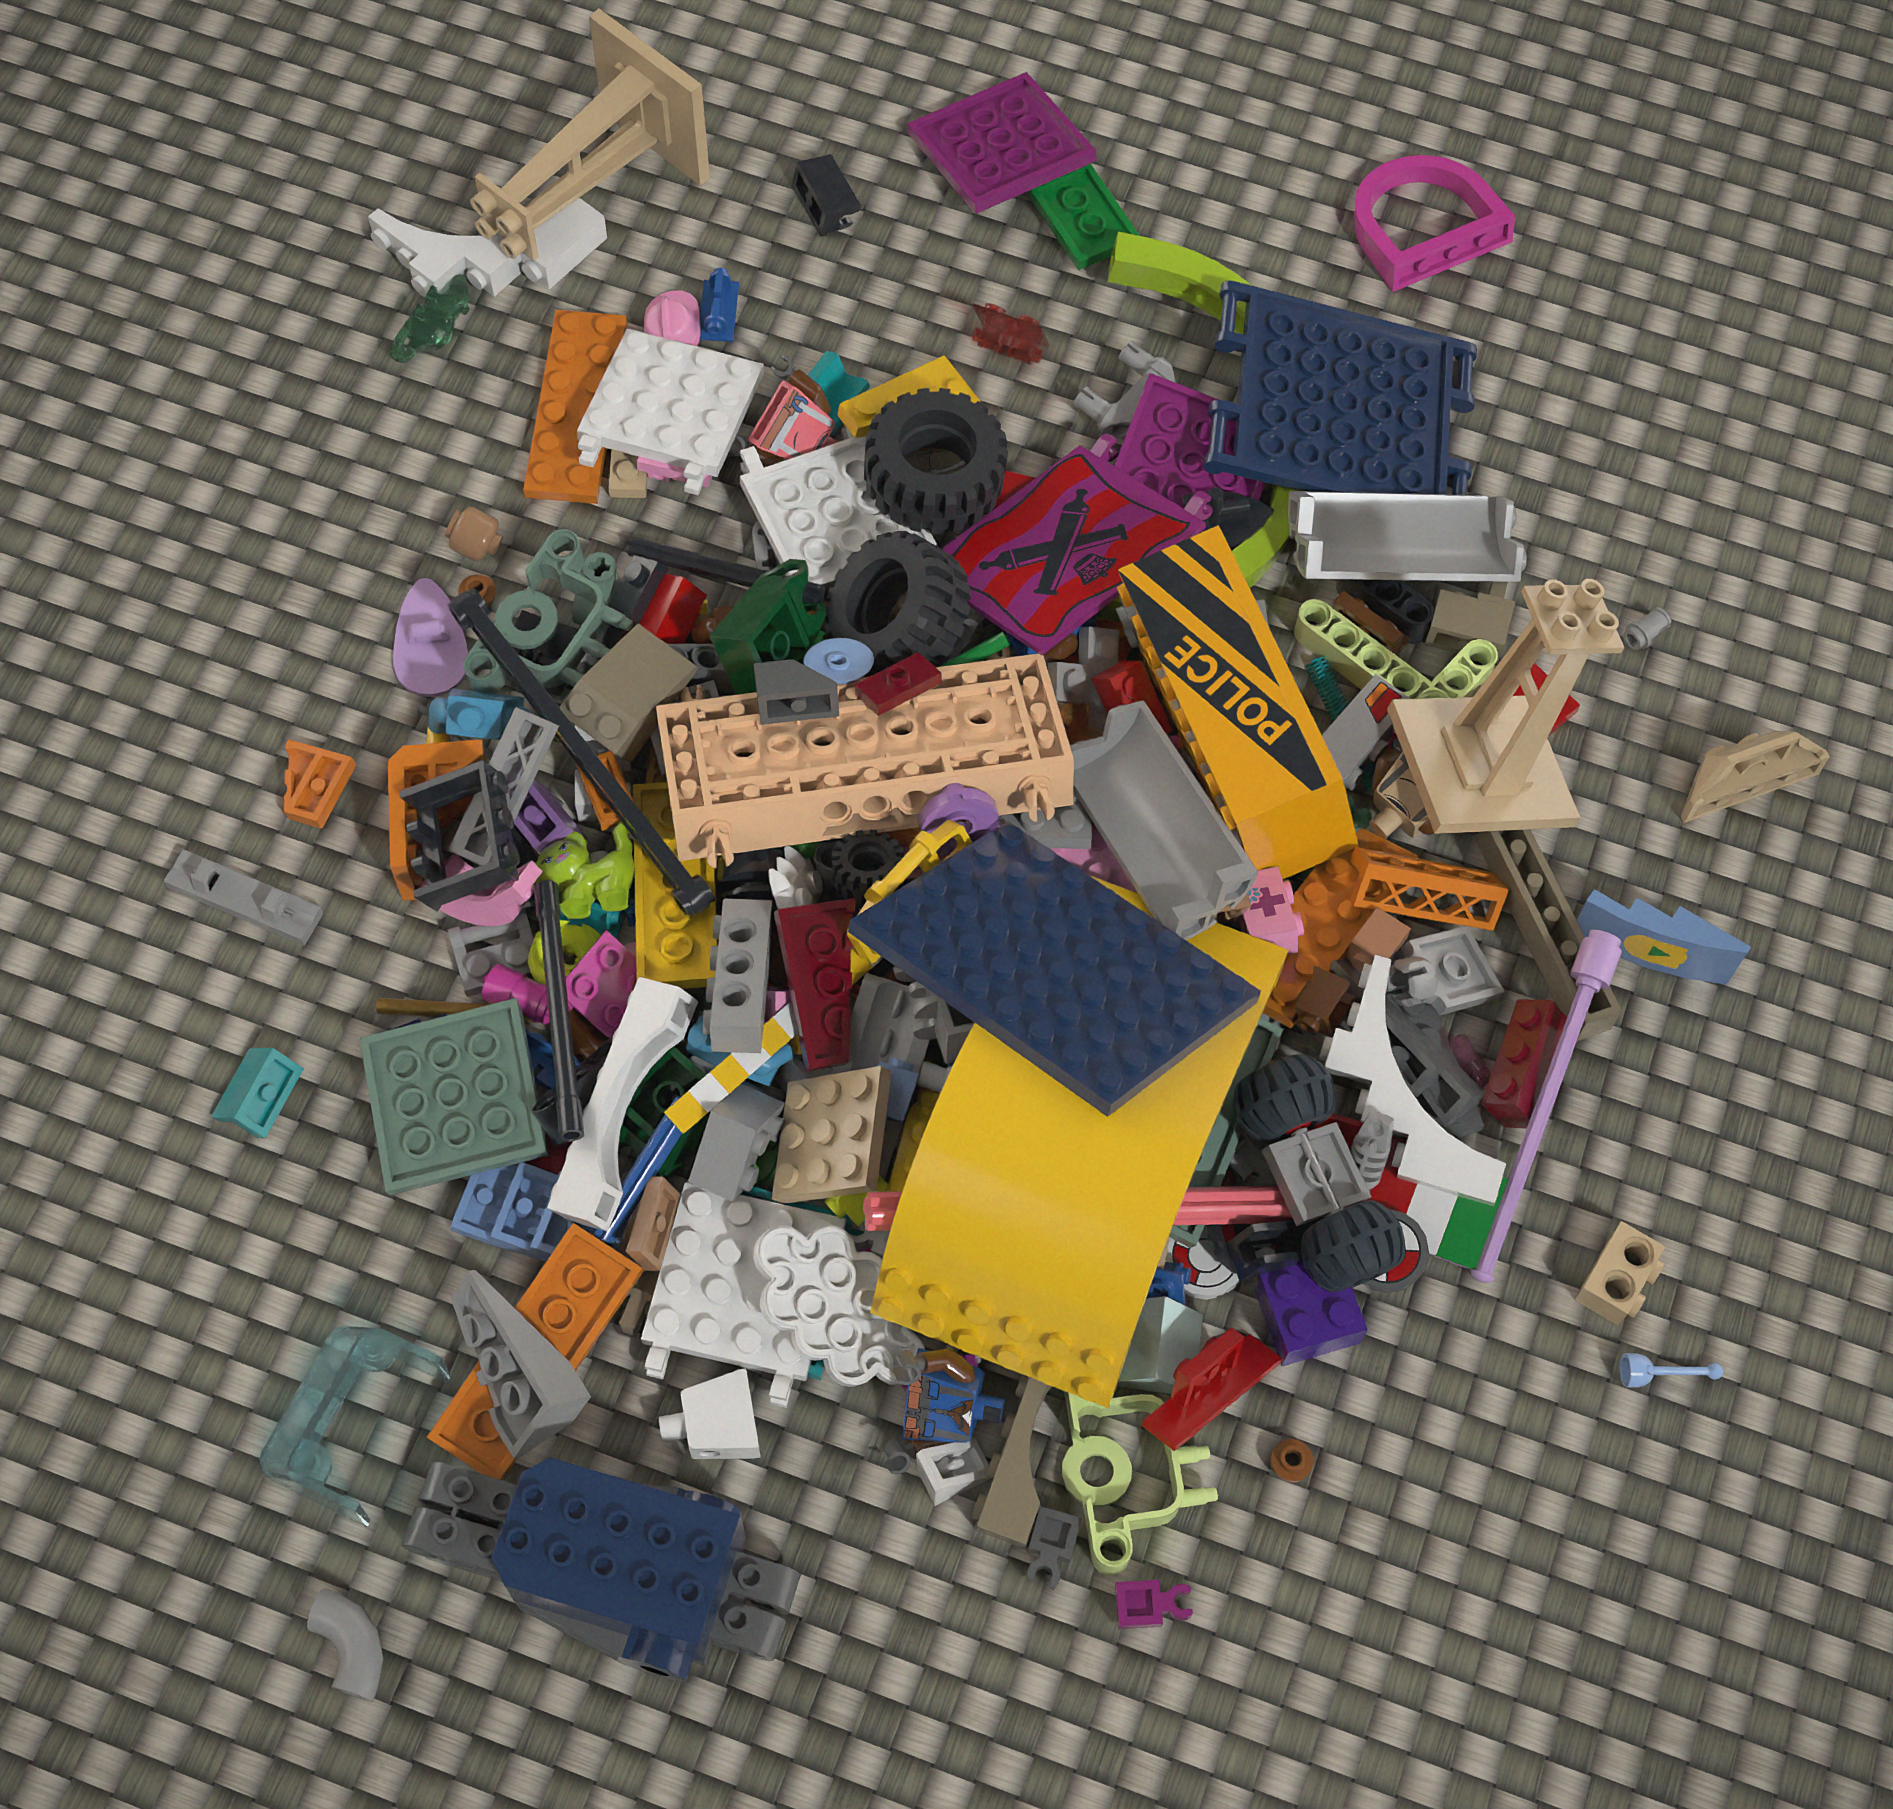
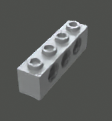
M723 899L722 915H714L713 938L719 939L718 946H711L710 970H716L715 978L708 977L706 1000L707 1002H712V1009L704 1010L703 1035H710L711 1052L761 1054L773 929L772 900Z

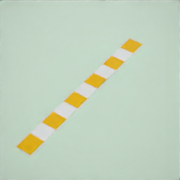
M853 947L851 950L850 972H852V985L884 957L881 956L876 963L872 964L861 958ZM792 1001L764 1024L761 1054L732 1052L664 1112L683 1134L798 1034Z

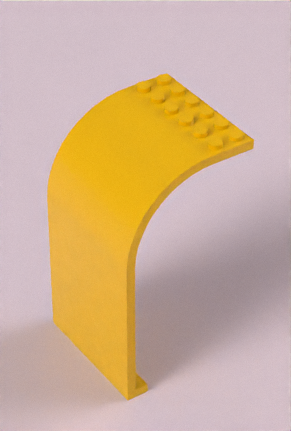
M1092 877L1154 919L1138 893ZM1219 923L1186 940L1261 990L1258 1002L1108 1117L981 1026L974 1023L938 1097L909 1171L888 1236L870 1313L961 1349L966 1353L1001 1365L1006 1369L1041 1381L1046 1385L1083 1398L1086 1401L1108 1408L1113 1398L1142 1308L1180 1206L1266 1003L1279 980L1289 949Z

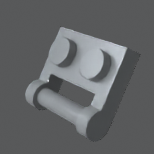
M525 908L520 911L512 922L501 926L475 925L461 930L457 926L448 929L466 997L482 993L484 976L488 975L497 964L507 966L527 975L529 979H533L527 961L534 939ZM516 930L519 931L520 938L468 953L466 951V944Z

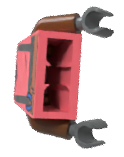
M780 355L785 362L789 363V367L785 372H778L771 366L776 377L783 380L748 439L738 434L735 437L741 442L740 450L752 446L755 447L764 468L839 442L829 436L835 426V422L829 417L831 407L822 387L802 370H795L792 360L786 355ZM730 449L728 452L730 456H741L740 451L735 452L734 450Z

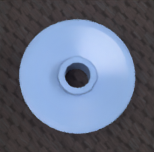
M832 638L821 641L812 646L804 657L805 666L836 681L837 685L852 683L863 678L870 671L874 663L873 653L865 644L848 638Z

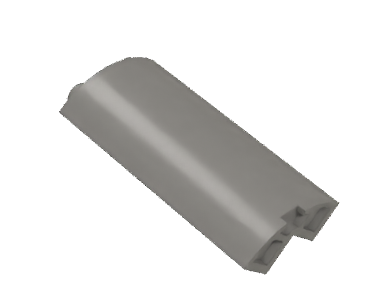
M1289 491L1290 539H1295L1297 542V551H1294L1293 556L1299 572L1306 579L1520 582L1521 571H1524L1526 567L1527 556L1524 545L1510 538L1511 528L1516 524V508L1512 500L1503 496Z
M1144 700L1128 705H1119L1111 709L1107 715L1102 737L1087 741L1083 740L1070 745L1074 759L1073 791L1154 919L1177 933L1183 939L1188 940L1216 924L1217 920L1214 915L1225 906L1229 905L1230 908L1234 909L1252 887L1258 871Z

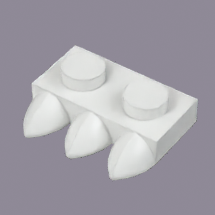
M785 846V859L777 857L778 871L773 868L769 869L770 885L778 909L816 904L823 893V882L820 873L814 870L810 858L804 859L798 851L790 846Z

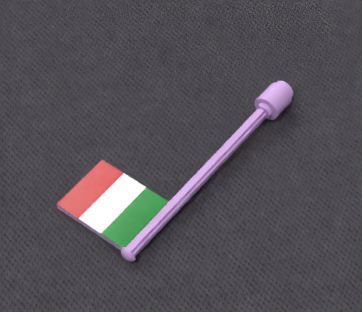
M1590 930L1588 937H1584L1570 973L1576 980L1575 985L1578 989L1509 1179L1502 1177L1494 1206L1397 1178L1399 1168L1392 1166L1398 1142L1406 1144L1407 1141L1395 1136L1391 1138V1147L1380 1182L1370 1191L1371 1198L1367 1201L1379 1202L1386 1208L1403 1212L1418 1222L1427 1237L1429 1255L1471 1270L1472 1277L1479 1282L1490 1283L1495 1279L1491 1275L1593 994L1598 993L1600 988H1609L1622 951L1619 948L1621 940L1608 932Z

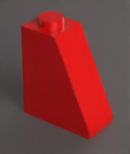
M664 574L639 624L666 644H684L707 594L684 577Z

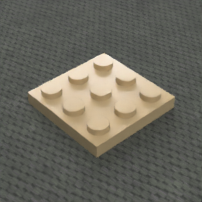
M876 1066L788 1082L783 1115L785 1122L781 1129L772 1193L773 1200L786 1204L877 1191L892 1071L883 1066Z

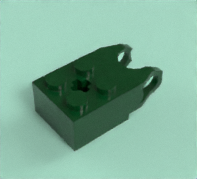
M789 559L762 574L711 633L710 639L736 695L756 692L754 663L793 659L803 664L807 651L817 638L826 617V608L823 602L816 604L802 602L804 586L809 576L806 560ZM798 570L797 572L782 579L783 575H785L789 571ZM810 611H816L814 614L811 615L807 613Z
M673 1046L650 1068L638 1085L623 1119L618 1150L630 1146L634 1149L638 1158L665 1115L664 1112L672 1104V1097L675 1094L682 1097L708 1074L679 1047ZM711 1110L689 1130L681 1134L655 1177H664L665 1179L672 1177L702 1140Z

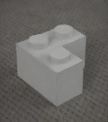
M743 1084L737 1086L711 1110L688 1182L732 1202L744 1190L749 1192L759 1173V1169L754 1167L758 1155L761 1156L766 1150L770 1141L776 1142L781 1134L785 1119L780 1118L785 1103Z

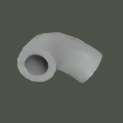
M324 1588L318 1593L312 1604L308 1616L307 1629L330 1640L337 1650L339 1663L331 1687L348 1695L373 1702L378 1690L383 1665L378 1630L360 1605L338 1592Z

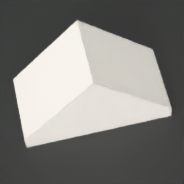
M972 1438L967 1443L954 1442L922 1449L916 1453V1469L934 1506L990 1479L986 1477L989 1464L975 1438Z

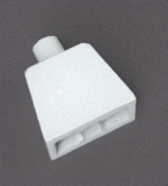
M746 1368L682 1390L680 1393L683 1412L659 1417L662 1442L687 1438L689 1451L693 1459L760 1458Z

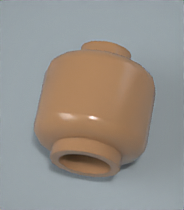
M471 506L465 508L462 512L456 510L445 532V537L449 538L451 550L476 562L483 560L487 553L494 556L503 539V536L497 533L499 529L498 519Z

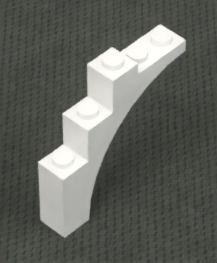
M580 198L534 229L539 258L535 261H532L523 253L515 259L508 257L500 246V242L504 238L499 234L486 239L483 236H457L425 231L403 223L379 208L368 216L372 230L371 238L375 244L382 250L388 249L395 254L401 264L410 269L411 283L414 289L423 297L428 295L438 304L467 279L477 289L481 290L483 288L495 297L522 272L531 281H538L550 290L607 239L604 215Z
M1375 955L1372 965L1364 964L1358 987L1365 989L1361 1004L1353 1002L1349 1013L1347 1026L1354 1027L1353 1031L1349 1032L1336 1028L1333 1038L1326 1036L1319 1059L1326 1061L1325 1069L1328 1073L1371 1085L1370 1091L1361 1090L1355 1112L1362 1114L1361 1123H1364L1371 1110L1378 1111L1394 1118L1392 1134L1408 1138L1406 1144L1398 1142L1392 1166L1399 1168L1397 1178L1494 1206L1506 1163L1473 1150L1447 1133L1422 1108L1406 1085L1392 1054L1385 1019V994L1391 968V959Z

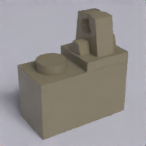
M1492 581L1489 593L1479 592L1477 598L1467 596L1460 591L1440 589L1425 645L1458 654L1472 640L1483 639L1491 642L1496 647L1498 652L1496 664H1498L1505 646L1515 601L1504 599L1508 582Z

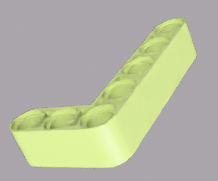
M1311 599L1304 602L1299 608L1294 628L1295 638L1300 644L1319 658L1325 656L1324 660L1328 661L1327 664L1361 690L1377 674L1392 686L1406 689L1408 692L1402 693L1410 699L1474 697L1492 673L1498 657L1496 647L1491 642L1483 639L1472 640L1431 682L1322 600ZM1308 621H1314L1319 625H1311ZM1336 643H1343L1348 647H1341ZM1472 661H1478L1483 665H1476ZM1365 665H1373L1377 667V669L1373 670L1366 667ZM1448 685L1457 686L1460 688V690H1454L1450 688Z

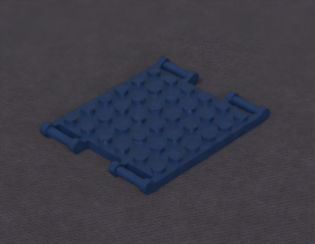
M1225 281L1221 284L1219 294L1222 300L1220 332L1215 337V348L1223 353L1241 352L1237 403L1214 400L1209 404L1208 416L1211 419L1209 451L1204 457L1203 465L1206 472L1211 474L1225 472L1298 491L1446 494L1447 475H1449L1453 480L1452 495H1467V480L1471 478L1472 466L1467 461L1448 457L1451 406L1459 413L1471 412L1475 407V397L1472 394L1473 362L1477 358V346L1474 343L1236 281ZM1237 301L1246 303L1243 334L1234 332ZM1453 356L1458 361L1457 389L1452 388ZM1226 420L1235 421L1232 456L1223 454Z

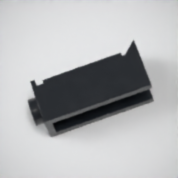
M1325 1217L1300 1226H1296L1294 1220L1251 1224L1228 1241L1226 1246L1239 1282L1303 1263L1301 1255L1302 1236L1310 1226ZM1298 1244L1300 1251L1263 1255L1258 1259L1254 1251L1255 1248Z

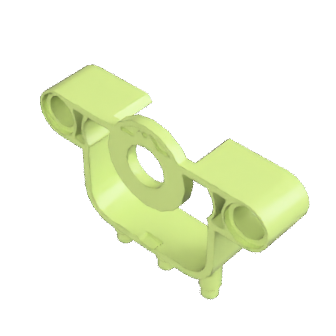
M1064 1391L1073 1445L1068 1449L1062 1461V1480L1068 1493L1076 1501L1082 1503L1090 1555L1094 1567L1098 1572L1106 1576H1115L1121 1574L1127 1568L1132 1555L1133 1544L1130 1530L1161 1526L1169 1523L1181 1507L1203 1505L1218 1499L1217 1489L1214 1487L1184 1490L1180 1464L1199 1462V1460L1209 1459L1210 1450L1206 1445L1179 1447L1173 1451L1164 1444L1169 1462L1174 1503L1163 1510L1128 1514L1125 1517H1119L1116 1521L1109 1524L1100 1523L1094 1518L1093 1507H1104L1113 1504L1126 1493L1131 1482L1132 1465L1127 1452L1117 1442L1103 1436H1089L1082 1439L1079 1436L1080 1427L1078 1419L1084 1415H1095L1101 1418L1103 1416L1132 1412H1148L1151 1414L1164 1402L1153 1395L1140 1394L1112 1398L1109 1407L1105 1408ZM1101 1456L1109 1461L1113 1468V1477L1109 1483L1101 1487H1093L1082 1479L1080 1467L1087 1458ZM1114 1543L1122 1549L1123 1557L1118 1561H1109L1102 1556L1100 1548L1104 1544Z

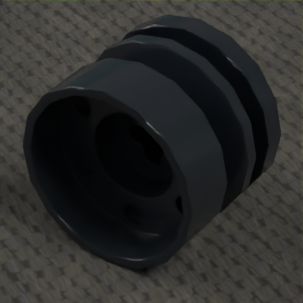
M768 848L733 853L734 860L729 866H726L721 856L717 860V868H715L716 892L720 895L716 901L717 915H722L723 899L772 900V932L776 930L774 912L778 909L770 885L769 869L773 868L778 871L777 857L785 859L784 851Z

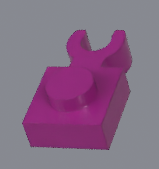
M1159 1580L1116 1582L1115 1595L1118 1629L1162 1627V1614H1168L1173 1619L1179 1621L1190 1619L1193 1615V1610L1178 1608L1175 1605L1174 1598L1179 1595H1189L1191 1587L1186 1584H1177L1168 1592H1160Z

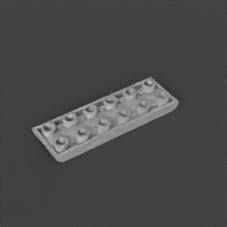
M866 973L850 1020L849 1062L844 1066L834 1067L832 1074L876 1067L879 1061L888 1064L890 1057L913 1064L912 1072L919 1074L930 1040L916 1038L911 1025L931 1019H914L912 1013L915 1005L923 1000L924 997L912 998L908 990L909 986ZM887 1118L885 1120L879 1175L884 1181L903 1125ZM826 1198L802 1201L830 1209L824 1202Z

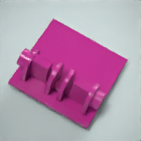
M607 930L604 931L568 974L566 984L569 1011L574 1007L609 1039L619 1028L627 1008L628 997L637 983L636 957Z

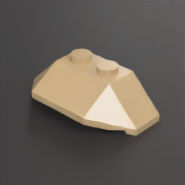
M1772 731L1761 736L1758 733H1754L1743 738L1738 744L1728 748L1725 745L1717 746L1704 755V760L1696 773L1680 817L1686 823L1819 775L1830 756L1822 747L1799 733L1791 731Z

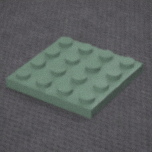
M517 998L360 1038L385 1192L390 1196L549 1156L545 1130L531 1112L532 1107L539 1098L521 1004Z

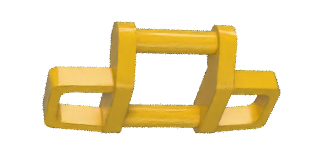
M947 820L930 834L926 831H921L909 845L910 850L887 876L882 881L876 880L864 895L866 903L858 915L892 894L918 865L923 873H926L940 864L941 860L936 852L940 846L953 836L957 846L943 861L972 844L964 826L953 820ZM847 931V936L859 956L872 964L876 963L881 955Z

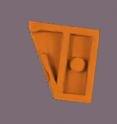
M288 739L285 749L289 754L288 769L285 770L287 792L284 795V813L290 820L322 829L352 775L356 763L350 756Z

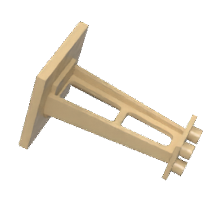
M599 8L589 16L599 94L501 189L481 173L475 176L478 193L470 199V203L474 210L482 216L475 222V226L478 232L486 239L492 238L496 233L502 236L504 239L500 242V246L511 259H515L521 253L525 254L532 261L539 258L534 229L649 148L700 186L710 178L702 84ZM614 123L622 126L582 160L580 159V152ZM568 163L569 171L525 207L520 204L527 196Z
M1552 579L1548 580L1545 585L1524 586L1521 593L1530 611L1532 620L1474 697L1394 699L1391 701L1387 710L1435 834L1575 827L1580 820V815L1547 737L1589 654L1622 653L1624 645L1616 630L1619 621L1614 614L1608 612L1602 598L1605 590L1598 581L1585 579L1581 585H1564L1562 582ZM1545 647L1548 655L1560 656L1538 691L1531 675V667ZM1519 685H1521L1525 696H1513Z

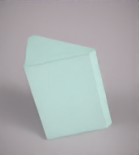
M1166 1296L1146 1299L1117 1386L1172 1394L1175 1383L1173 1373L1177 1366L1185 1358L1192 1359L1199 1354L1203 1314Z

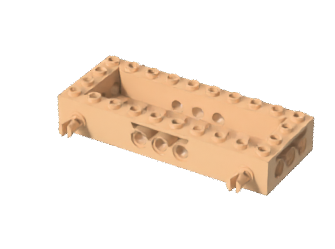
M1007 646L1002 649V657H999L996 652L987 657V661L936 667L942 673L941 684L879 716L855 695V684L869 677H863L852 683L837 685L839 716L764 725L760 724L756 692L706 699L705 690L697 685L696 699H692L688 687H685L681 692V703L656 706L679 861L707 857L708 864L711 867L717 868V856L722 855L726 866H729L734 860L733 853L844 838L848 834L856 836V831L863 830V834L866 835L869 834L870 829L881 833L919 827L918 814L925 804L940 794L942 789L951 783H960L965 788L978 789L990 795L996 802L998 816L1028 812L1030 819L1037 822V810H1042L1046 820H1050L1055 814L1054 808L1073 805L1074 759L1044 656L1031 654L1011 657L1010 649ZM959 819L954 822L965 821L966 819Z

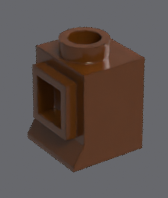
M1314 965L1313 979L1306 982L1294 1001L1295 1009L1299 1016L1296 1024L1303 1031L1311 1035L1321 1033L1332 1038L1336 1028H1339L1350 1011L1353 1002L1356 1001L1354 995L1346 992L1350 982Z

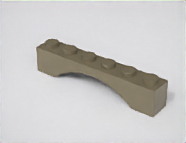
M1022 1374L1015 1396L1022 1398L1017 1414L1009 1412L1001 1433L1002 1437L1007 1438L1006 1445L1002 1454L995 1452L992 1457L986 1477L993 1479L988 1495L979 1494L972 1518L978 1520L976 1526L978 1532L1026 1549L1040 1509V1501L1032 1479L1030 1441L1036 1415L1052 1386Z

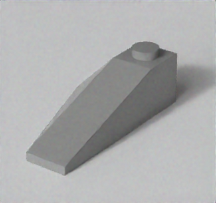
M476 1270L468 1271L452 1295L451 1300L466 1345L471 1348L475 1347L481 1370L476 1372L480 1386H488L494 1408L489 1410L493 1425L512 1457L518 1458L570 1425L591 1396L571 1363Z

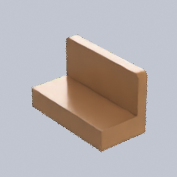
M650 1177L644 1194L625 1228L618 1251L646 1271H660L681 1198V1194L664 1177Z

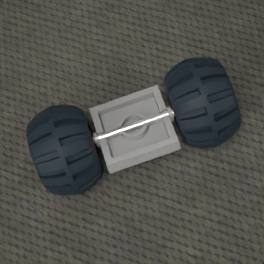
M1295 1054L1271 1062L1241 1079L1234 1090L1233 1106L1236 1119L1245 1133L1256 1142L1268 1145L1262 1152L1296 1226L1325 1217L1304 1232L1301 1239V1255L1307 1273L1316 1284L1325 1291L1340 1292L1373 1280L1398 1266L1404 1259L1405 1238L1400 1222L1388 1208L1379 1202L1367 1201L1371 1198V1195L1337 1123L1335 1122L1308 1132V1130L1323 1123L1332 1115L1335 1109L1336 1094L1331 1075L1320 1062L1306 1054Z

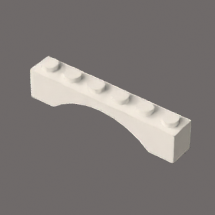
M639 977L634 990L628 997L627 1008L619 1028L613 1035L610 1051L604 1066L598 1073L597 1083L590 1101L582 1113L584 1137L573 1141L568 1148L565 1164L557 1183L551 1191V1199L547 1209L567 1220L606 1232L609 1231L623 1195L618 1170V1145L620 1129L627 1107L638 1085L650 1068L669 1049L684 1039L698 1003L695 998L680 987Z

